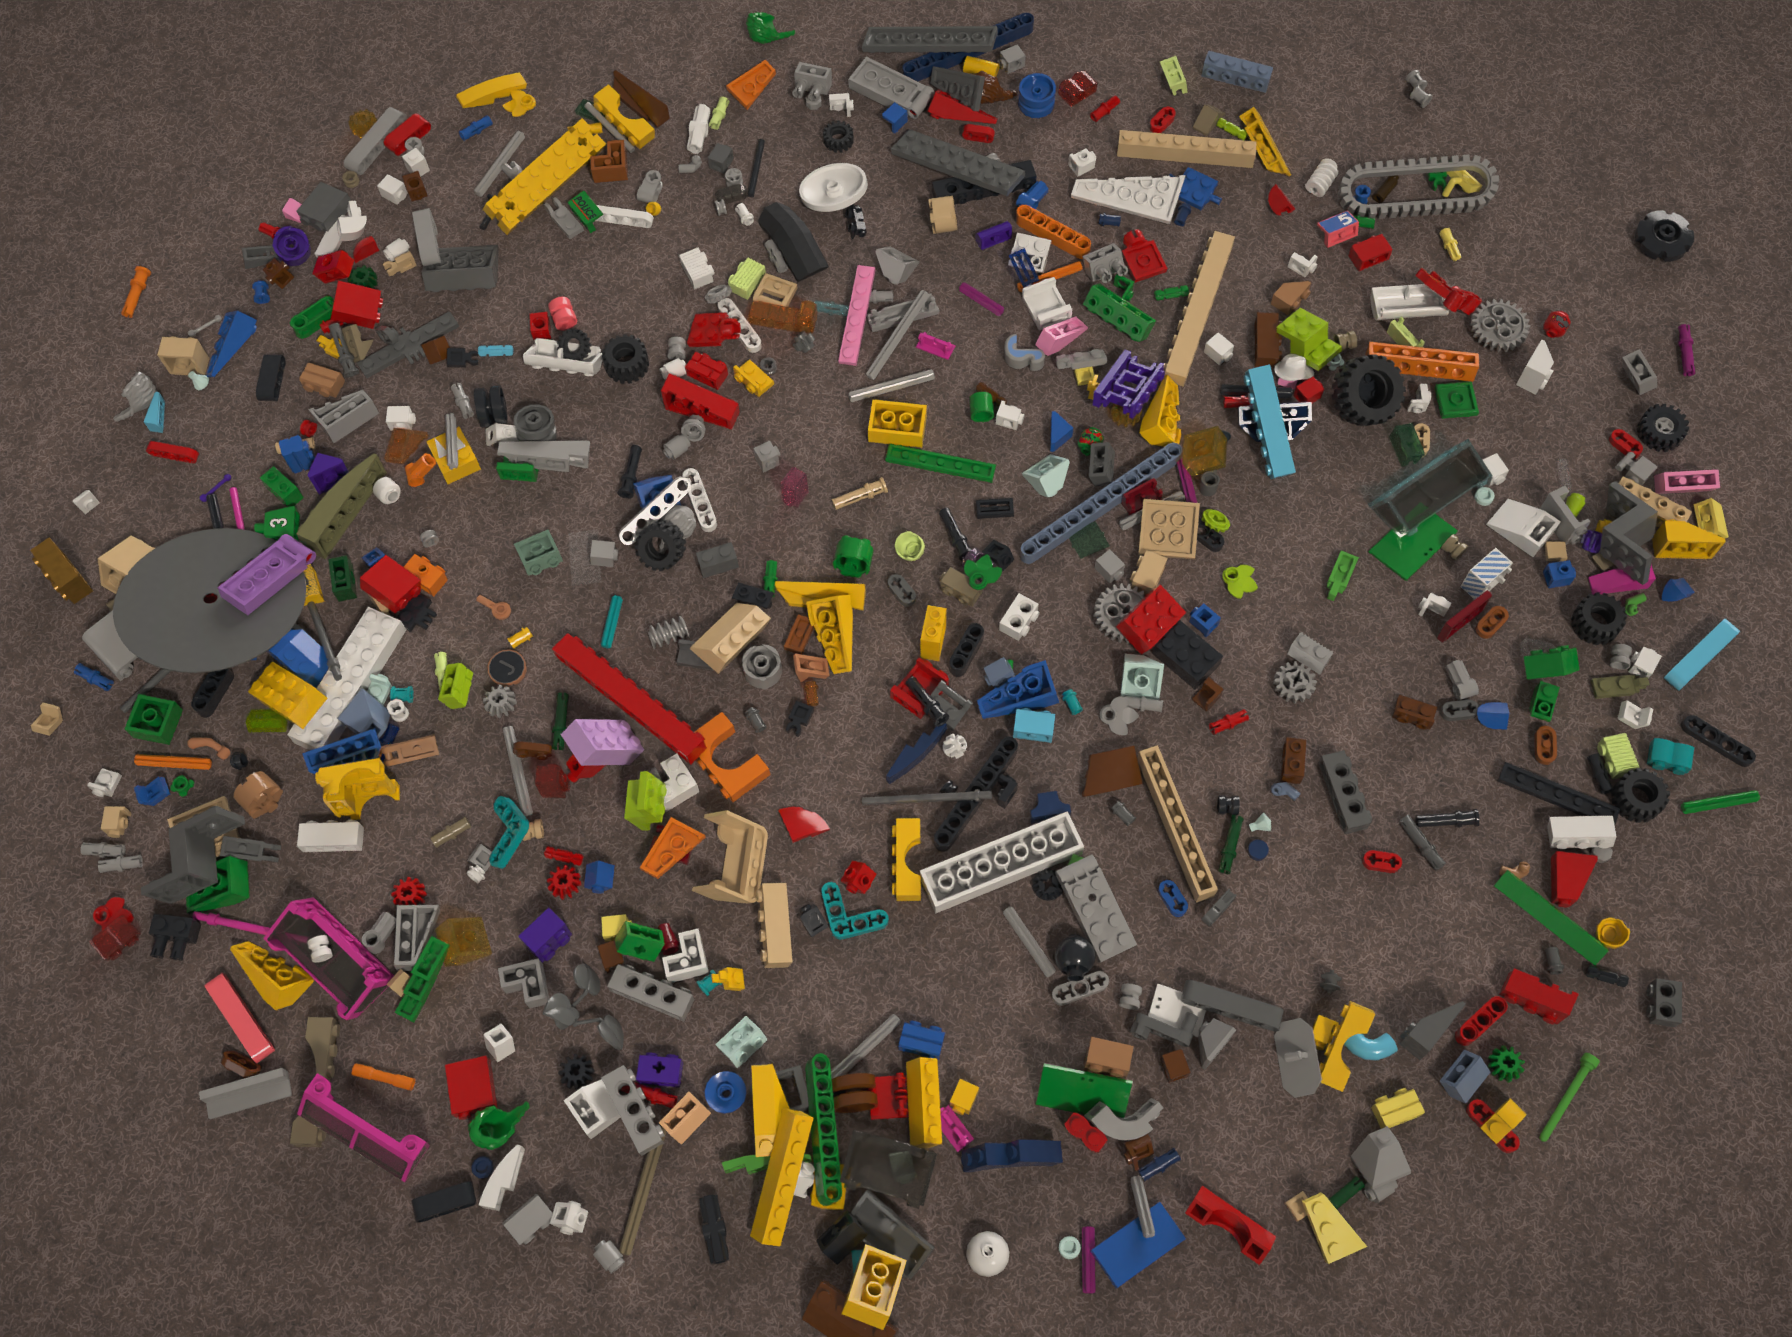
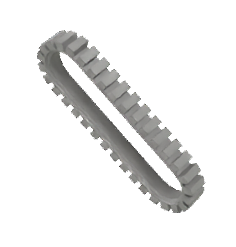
M1458 155L1451 156L1449 161L1448 156L1440 157L1438 163L1437 157H1430L1427 164L1426 158H1419L1416 164L1415 159H1408L1406 164L1404 159L1397 160L1395 166L1393 160L1386 161L1384 167L1382 161H1376L1373 168L1372 162H1365L1363 167L1358 164L1352 170L1349 169L1346 172L1338 188L1340 189L1338 199H1342L1340 204L1343 209L1349 206L1348 211L1352 215L1356 211V216L1360 214V216L1364 217L1367 214V217L1375 218L1378 213V219H1385L1387 214H1389V218H1396L1398 212L1400 217H1407L1409 211L1410 216L1413 217L1417 216L1420 210L1421 216H1427L1431 210L1432 215H1439L1441 210H1443V214H1450L1452 209L1454 213H1461L1463 208L1465 213L1472 212L1474 207L1477 211L1482 209L1484 205H1488L1498 190L1499 175H1495L1497 170L1494 166L1487 168L1490 161L1484 159L1480 163L1481 156L1474 155L1471 161L1469 155H1462L1460 160ZM1471 170L1479 173L1485 182V191L1482 194L1465 198L1368 205L1356 201L1351 192V185L1357 179L1380 176Z

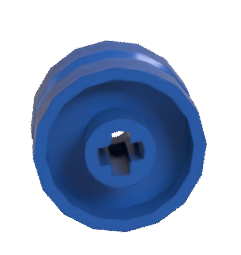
M1034 73L1026 76L1020 82L1018 106L1020 111L1026 116L1041 118L1050 114L1054 109L1056 85L1049 76Z

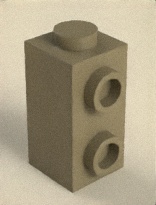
M951 567L947 573L943 572L939 582H941L942 592L947 596H954L963 605L973 607L982 594V590H975L970 586L968 576Z

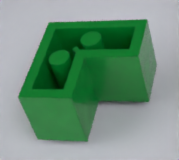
M1569 645L1557 646V648H1551L1549 652L1545 653L1542 652V649L1530 651V655L1524 656L1527 679L1565 676L1580 670L1576 647L1569 648Z

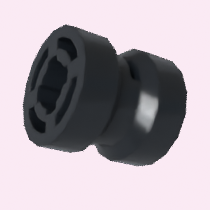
M1218 795V815H1225L1226 813L1239 815V796L1226 797L1225 795Z

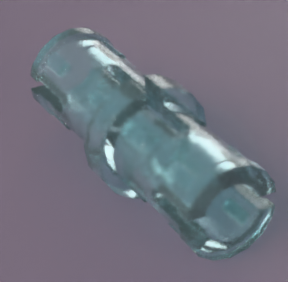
M815 300L814 311L829 313L831 316L833 314L848 316L849 305L835 304L833 301L828 303ZM824 307L837 308L840 310L827 309Z

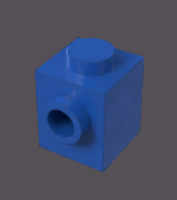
M1570 560L1547 564L1543 570V575L1548 588L1570 585L1576 577V570L1572 567Z
M602 861L586 864L584 888L591 889L593 893L602 894L604 891L612 889L615 865Z

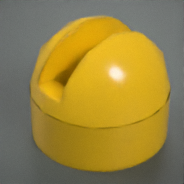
M649 202L646 206V212L657 216L661 212V206L657 202Z

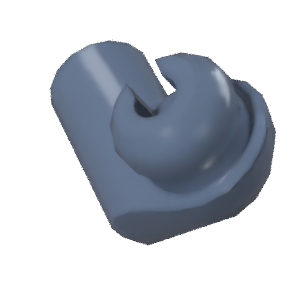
M1287 782L1275 783L1271 786V792L1275 796L1288 795L1295 801L1301 794Z

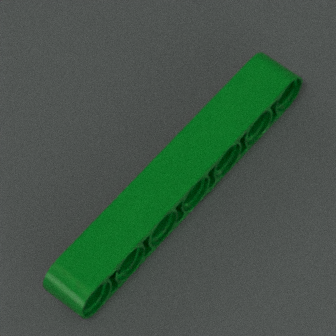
M819 1053L807 1061L805 1072L809 1116L813 1117L811 1138L817 1199L823 1206H829L841 1199L842 1183L830 1061L825 1054ZM815 1061L820 1064L821 1069L816 1068ZM816 1082L822 1085L823 1090L817 1088ZM818 1103L824 1106V1112L819 1109ZM820 1125L826 1127V1133L821 1131ZM822 1146L828 1149V1155L824 1154ZM824 1168L829 1169L830 1177L825 1174ZM827 1190H830L832 1192V1199L828 1198L826 1194Z

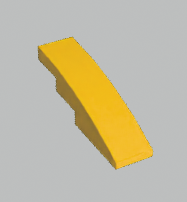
M520 72L504 75L472 86L458 93L456 98L462 108L489 105L494 103L495 98L510 96L511 91L526 89L527 83Z

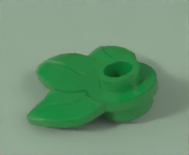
M987 554L976 563L967 560L964 566L965 574L969 577V584L975 590H982L987 584L995 583L1002 574V568L993 567L992 561ZM977 579H982L980 584L975 583Z

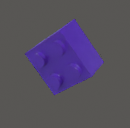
M548 908L518 937L526 948L543 963L545 960L549 961L560 946H565L570 941L572 934L566 924Z

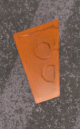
M671 817L640 866V869L659 879L703 841L706 836Z

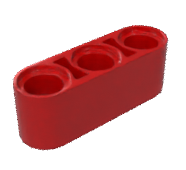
M413 114L385 137L384 146L395 155L400 156L407 150L405 147L407 139L411 137L421 139L431 130V124L421 115Z
M1499 996L1491 998L1455 1032L1456 1041L1463 1046L1473 1043L1507 1011L1508 1005L1506 1000ZM1496 1004L1499 1007V1012L1494 1011L1491 1005ZM1477 1017L1484 1019L1485 1025L1479 1024ZM1463 1030L1470 1033L1471 1039L1464 1037Z

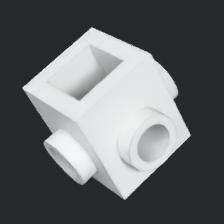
M569 1201L568 1203L556 1202L550 1224L560 1228V1232L563 1234L573 1235V1232L582 1233L588 1211L581 1208L580 1203Z

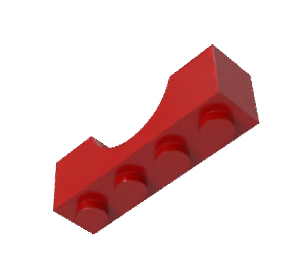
M1201 1186L1185 1214L1202 1226L1213 1224L1230 1232L1239 1243L1241 1253L1258 1265L1262 1263L1276 1239L1275 1235L1204 1186Z

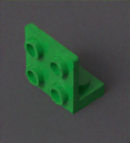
M504 456L503 463L497 462L496 467L502 480L537 482L539 469H535L534 465L529 463H512Z

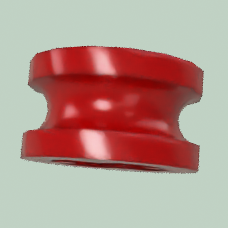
M307 419L300 426V434L306 435L309 438L313 437L317 430V424Z

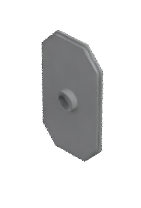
M1301 1018L1281 1022L1280 1029L1276 1032L1274 1038L1283 1088L1294 1098L1315 1094L1322 1081L1313 1028Z

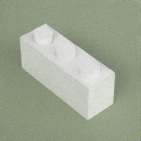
M1613 816L1549 818L1547 829L1550 848L1586 849L1588 847H1600L1604 849L1614 846L1616 831Z
M328 820L326 823L307 821L306 823L299 824L297 847L302 852L362 851L364 827L356 820H346V822Z

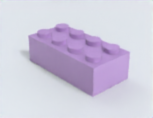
M575 719L561 734L581 766L630 765L644 751L640 740L633 734L630 725L625 720Z

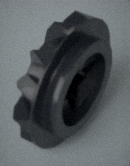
M1046 868L1039 871L1033 878L1032 889L1040 899L1051 901L1057 899L1062 894L1063 889L1056 877L1055 870H1048ZM1050 878H1052L1051 884L1053 885V887L1050 886L1046 891H1044L1045 884L1043 883V881L1047 882L1048 880H1050Z

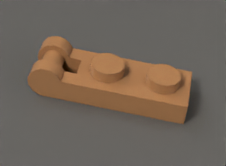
M435 734L381 746V751L385 756V766L439 755ZM397 751L398 757H393L392 752Z

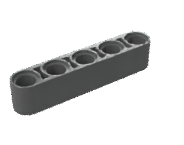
M1194 980L1185 981L1181 1002L1270 1031H1279L1284 1012L1280 1007Z

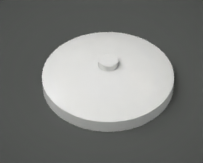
M835 163L820 167L807 175L800 185L799 193L806 207L815 211L830 212L846 208L857 202L865 194L868 183L866 175L860 167L848 163Z

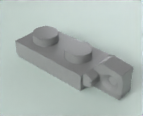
M1103 349L1056 356V366L1058 369L1071 367L1074 370L1107 363V357Z

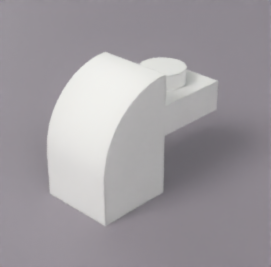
M356 201L348 202L347 212L349 217L338 218L337 230L340 241L356 240L364 232L367 217L361 216L360 207H357Z

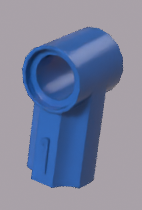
M1037 181L1026 193L1020 194L1016 201V206L1028 205L1037 209L1039 202L1048 193L1049 188L1044 182Z

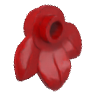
M111 898L106 905L97 907L93 913L94 921L102 926L103 933L109 937L119 938L121 926H126L134 920L133 914L123 908L124 898ZM104 912L107 913V917L105 919L102 916Z

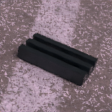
M1013 498L976 500L977 519L1014 517ZM1009 504V506L980 507L982 505Z

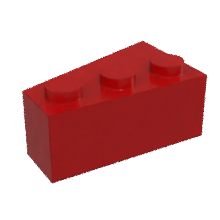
M1514 968L1508 974L1499 993L1507 1002L1522 1006L1530 1014H1538L1549 1024H1559L1570 1015L1579 993L1572 991L1571 994L1558 990L1559 986L1556 984H1552L1550 987L1539 982L1540 978Z

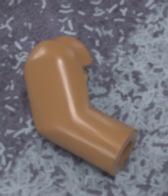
M1520 862L1513 869L1501 866L1499 875L1502 876L1509 870L1521 879L1528 875L1530 865L1527 862Z

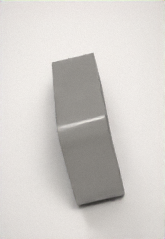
M430 208L413 211L412 215L423 267L441 263L436 237L438 232Z

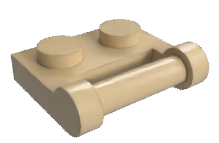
M765 273L754 293L753 301L757 303L762 302L779 308L782 312H786L798 288L797 284ZM764 292L783 299V301L780 302L778 300L763 296L762 294Z

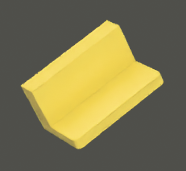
M1712 498L1694 504L1698 527L1715 535H1720L1723 538H1728L1721 504Z

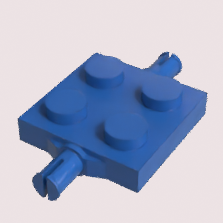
M1188 167L1183 174L1185 175V180L1178 200L1199 210H1202L1209 201L1219 205L1222 198L1213 195L1218 181Z

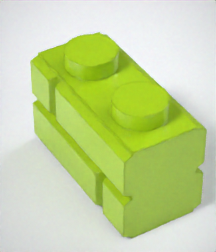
M462 663L448 664L445 668L438 700L450 709L464 708L468 701L473 672L466 669L467 667Z

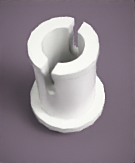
M738 204L735 211L740 216L741 223L746 226L751 225L754 221V216L749 213L745 204Z

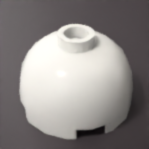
M985 1231L978 1233L970 1240L967 1245L966 1257L968 1264L974 1272L980 1276L991 1277L1005 1269L1010 1253L1008 1244L1003 1237L995 1232Z

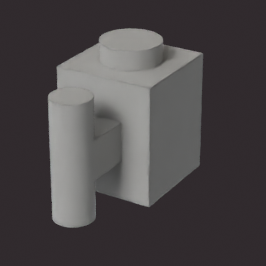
M1629 452L1615 468L1618 471L1626 468L1628 472L1625 477L1632 479L1635 483L1642 486L1653 475L1657 466L1644 456L1637 462H1634L1632 459L1635 457V454Z

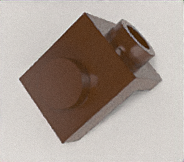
M1148 1134L1124 1143L1126 1152L1123 1153L1126 1163L1132 1165L1135 1171L1139 1170L1138 1160L1154 1154L1152 1141Z

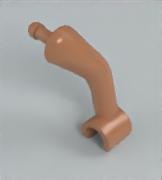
M192 737L187 742L188 747L191 749L204 746L212 747L218 752L216 755L222 760L227 759L230 755L228 748L221 746L212 738Z

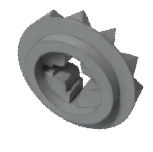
M729 285L716 286L707 292L705 299L708 303L720 302L730 296L732 289Z

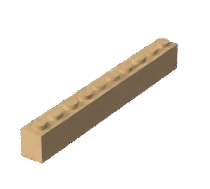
M1215 231L1213 238L1209 237L1206 247L1209 249L1203 253L1201 261H1204V263L1198 267L1197 275L1199 277L1193 281L1192 289L1194 291L1188 295L1187 302L1189 305L1184 307L1182 313L1184 319L1179 321L1177 327L1179 333L1174 335L1172 341L1174 347L1169 349L1167 355L1169 362L1168 364L1164 363L1163 371H1165V375L1168 374L1179 386L1184 387L1230 256L1235 236Z

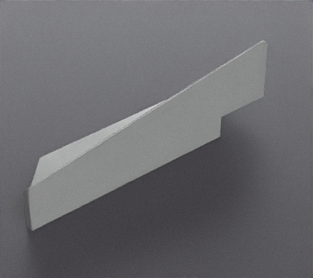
M590 441L499 442L497 455L507 457L509 462L529 463L534 465L535 469L569 472L570 465L588 468Z

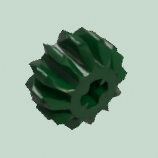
M363 265L362 268L357 266L356 270L351 269V274L347 280L348 283L372 289L378 286L377 274L371 267L367 268Z

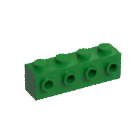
M1100 283L1091 287L1083 303L1090 312L1097 313L1102 317V320L1112 323L1116 326L1117 330L1127 333L1132 340L1137 342L1148 338L1156 322L1155 319Z

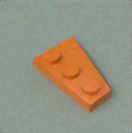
M764 60L726 85L727 91L748 110L776 75V70Z

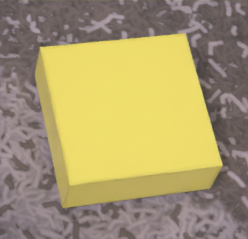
M1092 367L1074 369L1078 386L1088 384L1089 380L1093 381L1094 371Z

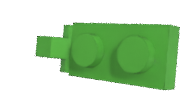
M1344 551L1340 552L1327 582V588L1331 589L1327 599L1334 601L1338 592L1342 594L1345 591L1359 557Z

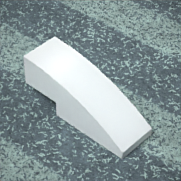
M516 1145L504 1157L489 1178L479 1202V1206L482 1208L500 1211L505 1190L514 1191L525 1151L521 1145Z

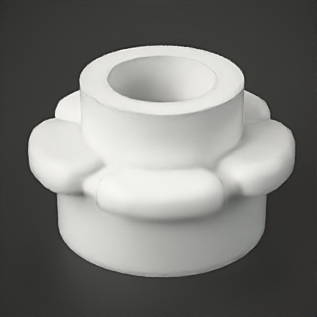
M478 865L475 867L469 866L470 869L467 875L473 881L479 883L485 879V871Z

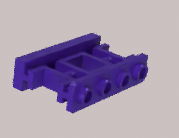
M1124 350L1094 391L1093 406L1100 408L1103 403V407H1107L1111 402L1122 406L1123 414L1130 413L1129 418L1133 419L1136 414L1141 412L1144 402H1148L1151 392H1155L1158 382L1163 380L1165 376V371H1163L1164 363H1160L1157 366V363L1154 362L1151 367H1147L1137 363V356L1132 358L1131 351ZM1128 381L1138 386L1134 389L1123 385V383Z

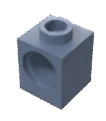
M1004 657L984 667L987 674L984 678L989 686L992 685L994 688H999L1009 678L1015 677L1011 665Z

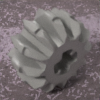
M499 684L497 689L491 687L492 692L485 693L486 698H483L484 708L487 712L489 711L492 717L497 715L498 718H501L502 713L508 716V710L514 711L513 705H516L517 701L514 699V692L506 686L503 689L502 685Z

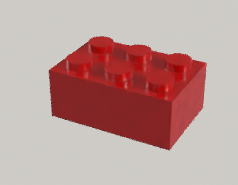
M1160 584L1151 590L1115 627L1142 655L1150 650L1186 614V611Z

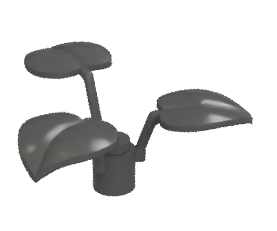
M584 963L577 965L574 969L573 977L578 987L584 990L583 994L572 1005L564 994L556 993L552 995L545 1005L543 1015L554 1019L556 1026L561 1030L571 1025L576 1027L581 1024L599 1022L597 1029L602 1038L614 1048L622 1050L624 1034L621 1024L614 1017L606 1015L603 1019L599 1017L578 1021L579 1012L574 1007L588 992L593 996L597 995L601 986L599 977L590 966Z

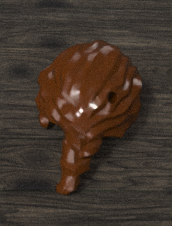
M984 71L973 73L985 77L981 104H992L1017 96L1016 90H1003L997 77H993Z

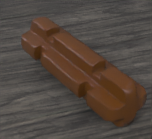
M980 382L976 386L977 392L990 393L996 406L1000 407L1001 401H1005V405L1007 404V400L1004 397H999L1000 394L990 387H986L985 383Z

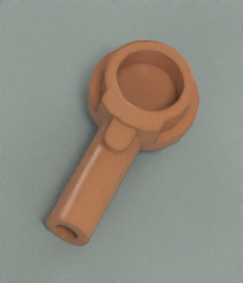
M482 595L477 597V602L490 608L496 619L504 620L510 616L511 608L509 604L505 602L494 603Z

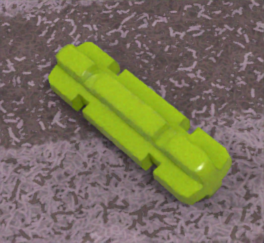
M1220 118L1216 124L1219 128H1224L1225 131L1238 136L1243 141L1248 136L1245 130H1241V128L1227 122L1223 118Z

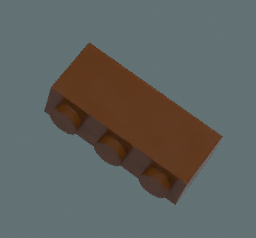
M1257 312L1254 322L1255 367L1270 365L1271 368H1275L1278 361L1282 359V351H1279L1282 336L1277 333V326L1282 323L1279 320V313Z

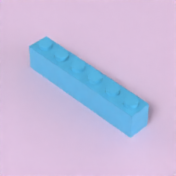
M1265 365L1249 369L1245 372L1244 383L1249 388L1248 400L1250 404H1253L1254 408L1252 416L1254 422H1257L1258 425L1256 432L1263 446L1261 447V454L1266 459L1267 476L1270 475V479L1291 475L1296 471L1271 366Z

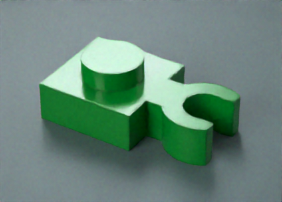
M1447 172L1427 173L1428 180L1434 181L1432 185L1433 191H1436L1437 185H1441L1442 189H1445L1447 182L1444 179L1447 177Z

